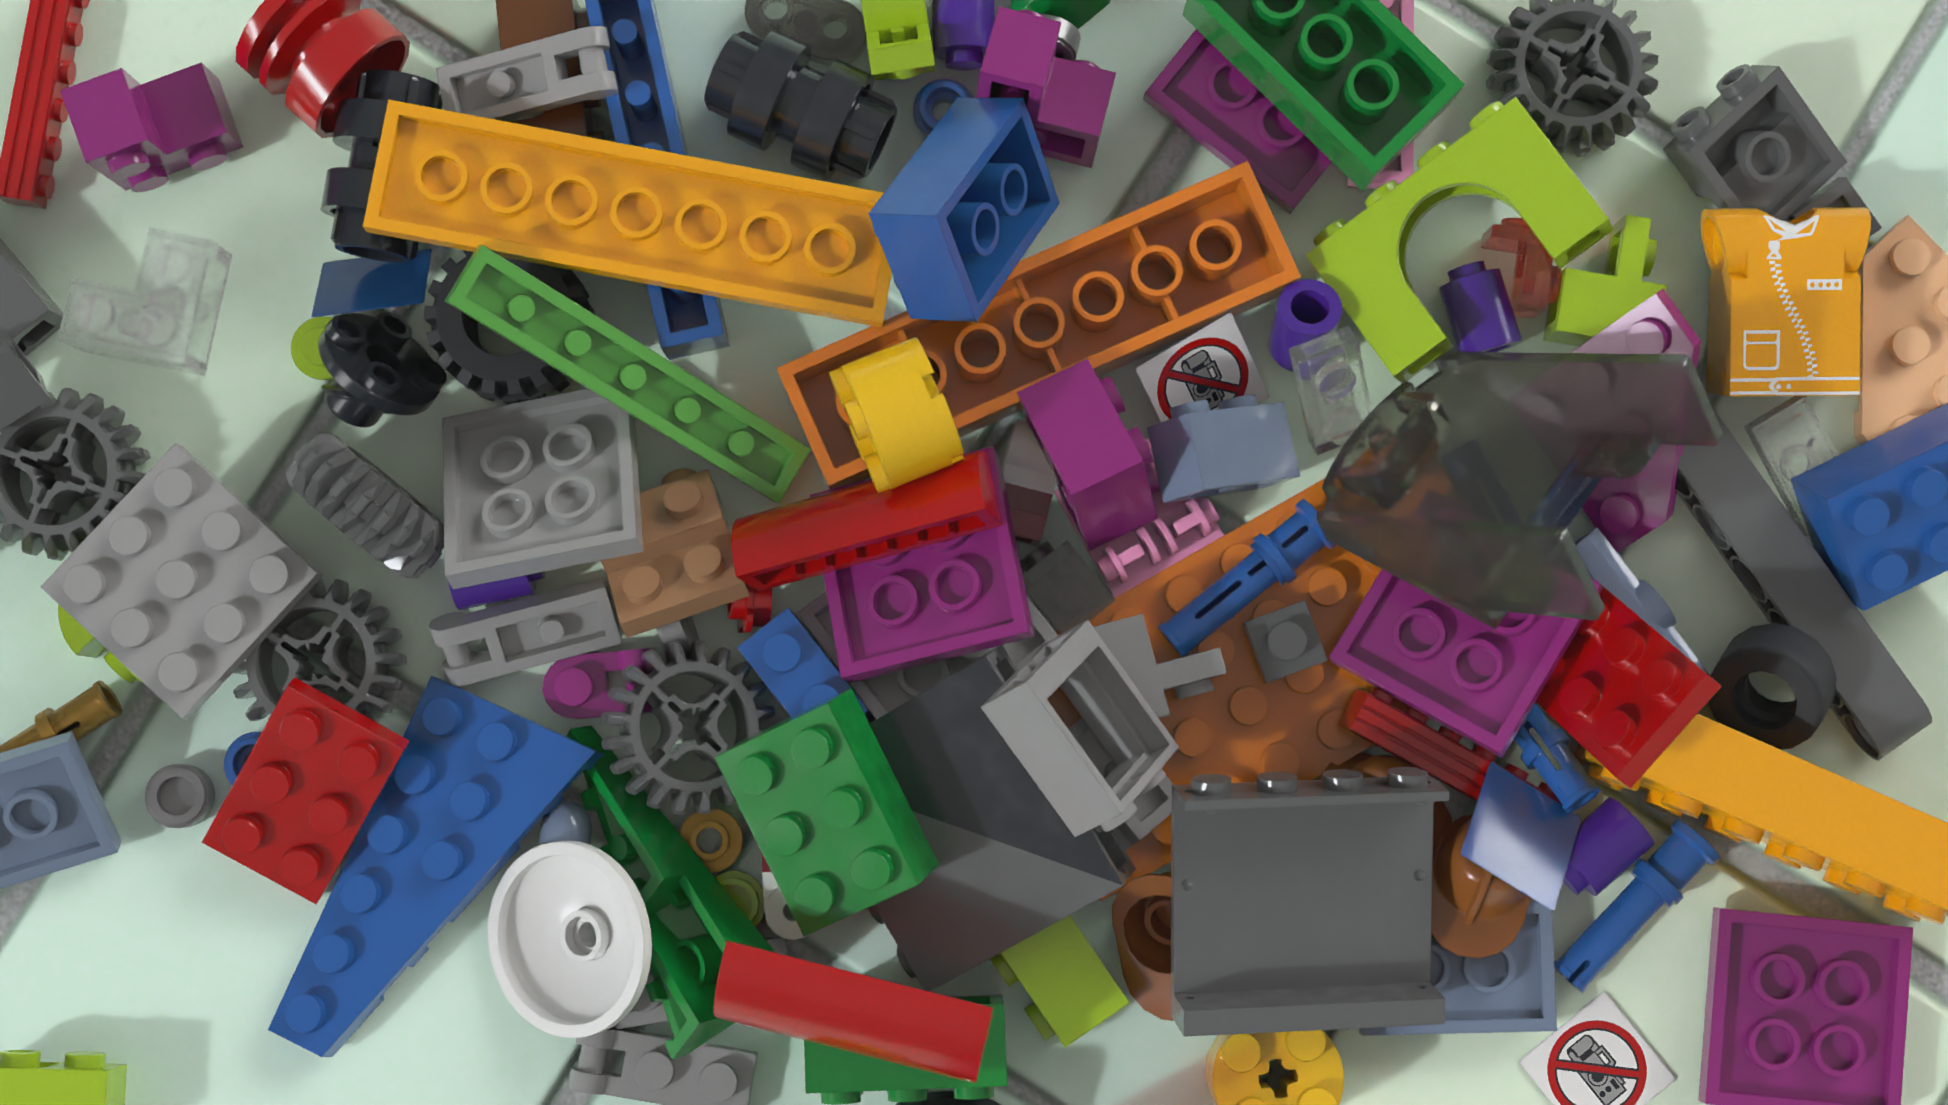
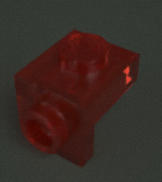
M1503 218L1501 225L1493 224L1482 235L1481 248L1517 254L1510 302L1515 316L1533 319L1546 309L1547 303L1555 302L1560 286L1561 269L1557 265H1552L1553 259L1522 218Z

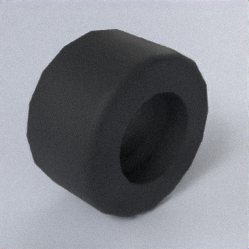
M1777 623L1752 626L1732 639L1711 672L1710 677L1722 687L1708 702L1713 717L1718 723L1780 750L1792 749L1810 739L1823 721L1834 700L1837 676L1830 655L1815 638L1800 629ZM1760 671L1775 674L1785 680L1792 688L1796 697L1795 700L1778 702L1767 699L1752 686L1748 675Z

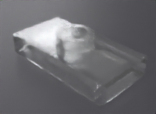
M1793 396L1743 427L1789 514L1803 534L1810 537L1790 479L1838 455L1807 396Z

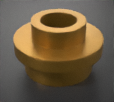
M712 808V812L707 814H699L696 811L685 820L679 832L711 873L730 867L742 851L743 833L741 827L731 814L721 809ZM706 828L716 829L722 837L721 847L714 853L703 851L699 845V835Z

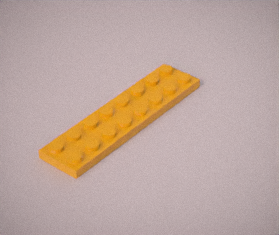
M388 100L363 222V228L368 233L474 252L478 245H484L503 258L881 328L892 271L880 241L873 230L872 221L868 214L884 192Z

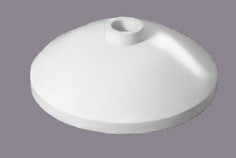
M557 841L539 845L522 854L510 865L495 890L488 919L490 958L498 983L516 1011L536 1028L548 1034L564 1038H581L606 1031L623 1020L635 1006L643 992L652 957L651 928L646 907L635 883L624 868L610 855L592 845L577 841Z

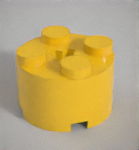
M917 337L902 341L829 372L843 409L846 410L850 420L849 429L862 460L866 463L878 493L896 488L964 459L961 440L943 393H940L931 375L934 373L933 368Z
M1323 1030L1217 1035L1206 1058V1082L1215 1105H1339L1344 1088L1342 1061L1334 1043ZM1276 1059L1284 1069L1289 1070L1288 1076L1280 1078V1087L1272 1090L1265 1081L1259 1080V1075L1268 1073L1269 1061Z

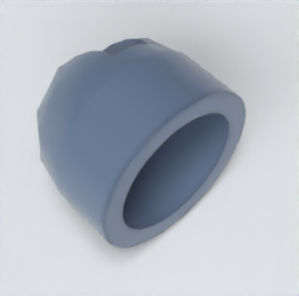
M560 803L549 815L544 814L540 824L538 843L577 841L590 845L592 835L590 815L583 806L577 803Z

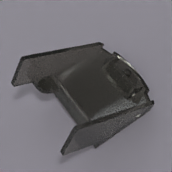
M1446 352L1435 360L1439 369L1437 373L1416 388L1412 383L1405 380L1372 410L1341 448L1322 486L1328 498L1325 510L1317 511L1316 520L1326 539L1489 627L1496 629L1507 612L1597 620L1605 607L1567 530L1570 523L1603 477L1625 479L1638 474L1645 468L1647 462L1653 457L1661 444L1716 446L1723 437V432L1693 361L1685 354Z

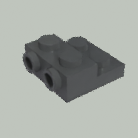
M1743 64L1726 73L1716 85L1721 95L1706 109L1704 107H1696L1680 116L1671 127V131L1676 137L1663 148L1666 155L1697 196L1710 198L1717 208H1757L1782 221L1787 220L1790 215L1847 163L1780 66L1769 65L1749 66L1748 64Z

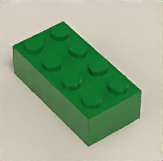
M1186 0L1182 14L1362 192L1451 105L1465 86L1379 0Z

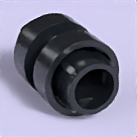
M772 30L764 40L745 31L734 33L725 43L713 66L704 94V102L708 110L728 119L727 134L762 151H766L777 137L793 144L790 158L791 164L824 180H829L836 170L855 179L867 177L876 165L887 143L897 116L895 102L872 91L874 76L839 59L832 63L825 74L809 67L811 46L777 30Z
M383 69L367 70L358 78L355 98H347L339 102L332 140L337 146L350 151L348 167H335L327 170L320 209L325 214L334 217L331 240L335 244V249L353 256L376 261L409 263L417 257L419 242L368 233L363 228V222L388 100L442 109L443 103L440 87L429 79L409 73Z

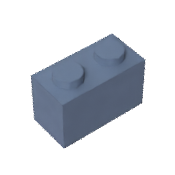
M1246 395L1221 401L1218 403V410H1210L1208 400L1194 401L1170 408L1172 419L1147 427L1163 503L1259 490L1300 477L1284 402L1258 405L1256 395Z

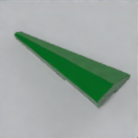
M592 725L571 728L566 735L567 737L604 753L589 771H583L589 789L580 793L586 811H597L607 844L599 849L610 855L624 868L641 894L651 928L652 957L650 969L654 981L645 986L651 1002H662L674 1037L665 1042L668 1053L672 1059L686 1056L735 1023L714 1016L715 990L726 941L771 952L775 951L661 810L647 806L648 794L644 789L636 795H631L626 791L627 783L633 776L629 771L621 774L612 773L610 765L618 760V757L612 750H604L602 748L601 742L603 739Z

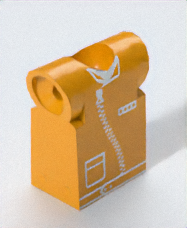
M1866 207L1813 208L1799 217L1785 222L1757 208L1704 209L1700 220L1701 236L1707 262L1712 271L1709 278L1706 393L1724 396L1860 395L1861 278L1857 271L1862 263L1871 231L1870 210Z

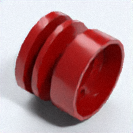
M264 0L242 31L236 46L235 62L254 79L259 78V83L272 95L286 94L285 106L321 138L333 137L339 102L343 99L355 98L358 78L361 74L372 69L401 72L408 58L410 41L376 9L360 10L361 0Z

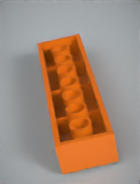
M1246 161L1019 261L977 322L911 319L908 311L884 320L882 328L870 326L776 369L828 487L833 489L871 477L849 429L851 423L847 412L839 401L829 372L841 368L842 365L917 337L933 368L934 373L931 375L939 392L943 393L959 437H962L1023 410L1017 394L1018 391L1088 359L1097 377L1185 339L1229 312L1234 317L1279 297L1283 289L1289 284L1300 280L1301 275L1249 162Z

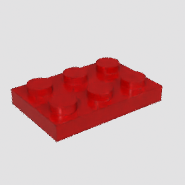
M1601 584L1602 591L1543 688L1536 703L1612 775L1631 789L1722 686Z
M294 677L284 690L201 843L317 905L410 741Z

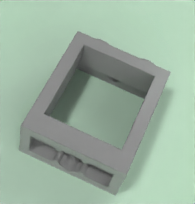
M1088 619L1044 643L981 706L984 713L1074 837L1099 825L1105 832H1108L1128 820L1137 811V807L1133 802L1135 798L1147 793L1165 778L1166 774L1162 767L1179 748ZM1059 686L1117 765L1105 779L1047 700Z

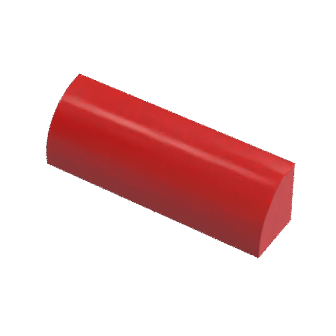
M980 450L963 455L964 459L953 463V465L880 493L877 492L873 481L739 517L733 524L731 535L736 577L759 592L1002 526L988 453L985 450Z
M726 941L714 997V1016L716 1018L975 1084L977 1083L993 1019V1007L731 941Z

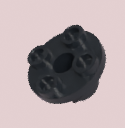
M386 311L379 313L377 317L360 313L341 314L334 316L321 333L318 342L319 354L326 369L333 377L329 385H322L321 388L325 391V400L329 409L343 422L355 427L366 428L375 425L384 413L396 415H416L422 413L432 405L446 382L447 374L445 370L411 337L412 329L410 325L400 316Z

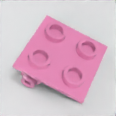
M1147 438V439H1145V441H1146V443H1147V445H1148V447H1149V449H1150V452H1151V454H1152V457H1153V453H1152V449H1151V444H1150V439ZM1152 462L1150 466L1158 480L1155 463ZM1059 489L1053 492L1114 598L1224 536L1217 523L1219 516L1208 498L1163 503L1161 491L1152 495L1158 516L1157 519L1088 551L1062 501Z

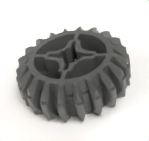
M1530 0L1529 10L1518 6L1511 12L1508 17L1511 26H1501L1494 36V40L1501 48L1492 49L1487 55L1486 63L1499 71L1488 77L1486 88L1492 91L1505 92L1504 95L1496 100L1501 101L1503 105L1516 97L1545 136L1550 139L1551 144L1560 155L1565 151L1569 141L1577 157H1585L1591 151L1592 142L1602 151H1606L1615 144V134L1627 137L1636 128L1633 118H1643L1650 110V103L1643 96L1651 95L1657 89L1658 80L1645 72L1652 70L1658 64L1659 55L1640 51L1651 40V31H1639L1633 34L1629 27L1637 18L1636 10H1629L1620 18L1612 12L1617 5V0H1604L1600 6L1594 4V0H1576L1575 2L1573 0H1552V2L1550 0ZM1566 28L1582 31L1577 41L1567 44L1557 42L1551 38L1546 43L1536 38L1537 35L1553 29ZM1601 44L1607 49L1614 61L1618 81L1614 79L1616 73L1609 70L1600 59L1599 49ZM1581 51L1582 56L1576 65L1580 69L1576 76L1579 78L1575 82L1573 81L1561 93V89L1567 80V77L1563 74L1568 68L1565 66L1571 63ZM1525 62L1530 65L1529 71L1539 77L1544 84L1545 96L1543 102L1536 96L1528 82ZM1571 100H1581L1591 105L1598 101L1609 107V109L1599 114L1586 117H1573L1561 114L1564 106Z
M63 388L57 400L51 392H48L50 398L48 401L0 431V524L4 523L0 532V538L9 543L22 540V552L37 556L45 550L47 558L55 561H62L67 555L68 550L72 553L146 475L137 472L136 466L146 463L151 458L149 451L146 449L130 448L142 433L138 427L132 424L121 426L125 418V412L121 408L112 405L104 409V399L93 393H89L81 400L79 392L71 388ZM68 425L65 434L58 433L50 447L39 452L29 451L30 447L41 436L53 429ZM94 436L99 440L106 456V481L99 477L93 468L92 460L96 447L91 443ZM46 464L55 468L61 466L72 469L71 475L83 479L85 484L80 485L71 481L67 483L54 479L55 474L43 470L41 465ZM21 469L32 480L33 490L29 503L34 505L32 512L27 507L21 493ZM89 496L98 499L95 505L80 518L57 525L61 514L68 515L73 504L79 499Z
M319 431L309 443L305 442L293 456L294 461L287 468L285 474L289 485L294 488V491L315 508L321 516L336 526L339 531L369 552L375 559L384 563L389 569H393L400 576L417 579L427 567L431 568L443 554L441 550L444 548V523L395 480L338 436L330 432Z
M321 578L246 658V661H243L233 672L235 674H247L248 682L238 685L233 690L235 697L238 699L256 697L257 699L245 713L246 717L250 721L264 719L272 714L281 698L272 673L274 650L286 659L289 667L287 680L281 689L285 690L295 677L319 691L332 687L336 691L346 693L352 698L345 705L373 721L375 720L368 712L371 707L383 714H390L394 709V705L382 697L381 693L384 688L390 690L403 689L404 681L388 676L389 666L405 665L407 663V656L402 653H388L387 651L388 645L396 643L402 638L400 629L386 628L381 631L378 629L390 616L388 608L380 605L365 613L371 603L372 594L370 592L359 589L348 599L349 583L344 580L335 579L326 593V586ZM332 611L339 614L331 627L323 625L321 630L308 640L294 636L286 631L296 620L311 613ZM354 628L358 632L365 649L366 666L363 680H361L360 675L350 668L347 660V652L354 640L350 634ZM297 649L323 654L322 660L329 666L328 670L339 677L313 673L315 667L308 661L309 657Z
M697 640L692 643L691 654L686 660L679 641L670 642L665 650L666 664L660 655L651 649L642 653V661L648 674L645 675L639 668L633 665H628L622 670L621 673L624 679L633 687L631 692L616 686L611 687L608 691L607 696L612 701L624 705L622 713L610 711L604 712L601 715L602 723L606 725H620V736L603 739L601 742L602 748L604 750H613L622 747L625 753V757L614 761L610 765V769L613 774H621L631 768L637 772L628 781L625 788L631 795L638 794L648 784L652 785L647 797V806L653 809L660 808L669 793H671V810L675 815L686 814L691 795L699 814L712 812V791L723 805H731L736 802L714 758L727 750L729 746L719 734L717 727L718 718L727 706L725 702L729 700L736 719L735 745L762 731L759 730L758 719L773 717L775 709L773 706L755 707L753 698L762 695L767 690V687L763 681L750 684L747 687L743 685L742 681L748 676L752 668L747 661L738 663L729 672L726 670L730 660L731 651L725 647L718 648L710 661L707 662L705 641ZM687 674L708 680L714 686L707 694L700 695L693 703H686L675 694L668 695L659 684L673 675ZM645 702L652 706L650 711L656 716L661 727L660 738L651 749L653 753L649 757L644 750L640 736V718ZM703 711L698 716L699 721L694 727L695 731L700 735L699 740L702 743H697L696 739L692 738L683 740V743L675 744L680 739L678 735L683 729V725L677 719L679 716L676 713L681 712L682 717L695 715V712ZM687 751L696 754L703 761L709 760L718 768L712 775L695 782L677 780L662 772L671 762L677 761Z

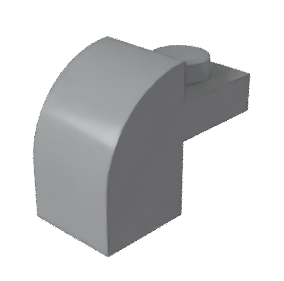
M1143 614L1093 627L1158 718L1170 716L1164 694L1165 690L1174 688L1177 700L1215 690L1212 678L1227 673L1220 648L1156 664Z

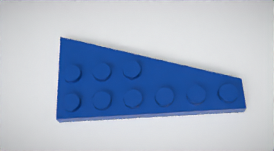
M431 676L403 735L410 742L356 837L268 1030L320 1057H333L384 1000L383 994L407 967L415 966L429 950L427 945L448 922L453 923L519 850V842L544 814L549 815L565 798L563 793L584 770L589 771L604 753L458 686H453L443 679Z

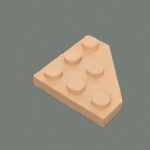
M1909 215L1900 219L1865 252L1862 263L1857 271L1861 278L1860 395H1858V410L1854 412V438L1860 444L1868 442L1948 403V255Z

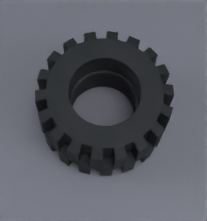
M463 250L466 257L458 263L450 257L441 266L447 273L442 283L433 279L428 293L435 298L433 306H425L424 320L431 325L432 329L431 332L426 333L430 347L438 353L439 357L437 360L443 368L462 385L474 391L480 397L492 402L495 399L502 400L507 405L521 402L523 399L533 400L547 397L546 392L553 388H556L559 392L570 385L566 380L568 376L525 350L512 355H494L483 348L478 337V321L444 301L474 252ZM505 258L595 314L588 301L590 297L588 292L572 270Z

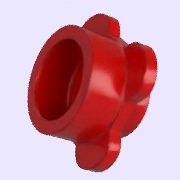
M746 584L750 596L727 604L728 619L737 620L738 633L751 632L752 627H763L770 622L772 588L758 592Z

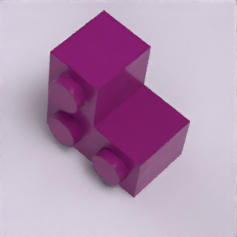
M999 6L981 66L976 98H1024L1043 156L1092 168L1116 72L1101 69L1096 64L1085 60L1069 61L1055 57L1062 22L1047 19L1035 11H1016Z
M202 62L144 84H140L123 68L60 90L85 162L125 191L129 189L133 192L154 190L165 185L169 181L168 175L189 167L193 170H206L216 167L227 161V153L243 148L219 78Z
M1085 359L1017 392L1026 422L1053 471L1062 501L1088 551L1158 518L1152 495L1161 490L1154 471L1150 466V463L1154 462L1152 454L1139 428L1136 426L1127 431L1118 414L1126 411L1110 376L1099 380L1089 360Z

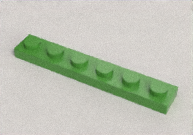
M484 245L477 246L444 300L775 503H780L811 450L806 445Z

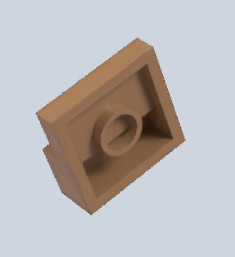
M687 468L673 470L664 476L660 486L640 492L644 552L600 560L607 573L619 622L627 638L750 596L746 583L737 578L735 574L730 528L720 496L708 469L698 473Z

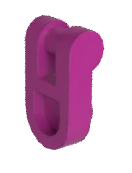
M644 648L581 654L558 660L550 666L544 676L542 690L545 701L553 712L564 718L590 719L601 718L604 712L616 711L622 713L624 705L612 701L607 696L610 689L608 672L622 671L626 666L633 665L646 675L648 672L642 661V653L651 649L656 651V649ZM626 681V688L631 692L633 687ZM645 702L641 714L652 713L650 711L652 706Z

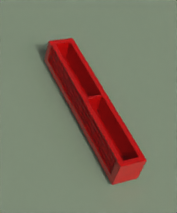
M30 0L0 157V199L7 204L46 209L47 200L53 196L55 189V180L52 176L54 162L59 160L62 152V141L59 138L62 123L66 122L68 118V112L60 90L68 88L75 80L76 65L74 55L76 47L81 45L83 39L82 12L83 9L88 7L90 0Z
M1373 688L1370 693L1356 690L1338 724L1339 726L1393 756L1406 760L1415 768L1427 771L1429 776L1474 801H1478L1489 764L1493 762L1495 754L1476 744L1473 745L1472 749L1459 743L1462 739L1461 735L1444 726H1440L1438 731L1426 725L1427 716L1410 707H1406L1404 712L1392 706L1394 698L1376 688ZM1507 763L1506 767L1503 768L1562 805L1546 783L1540 782L1538 787L1526 781L1529 773L1510 763Z

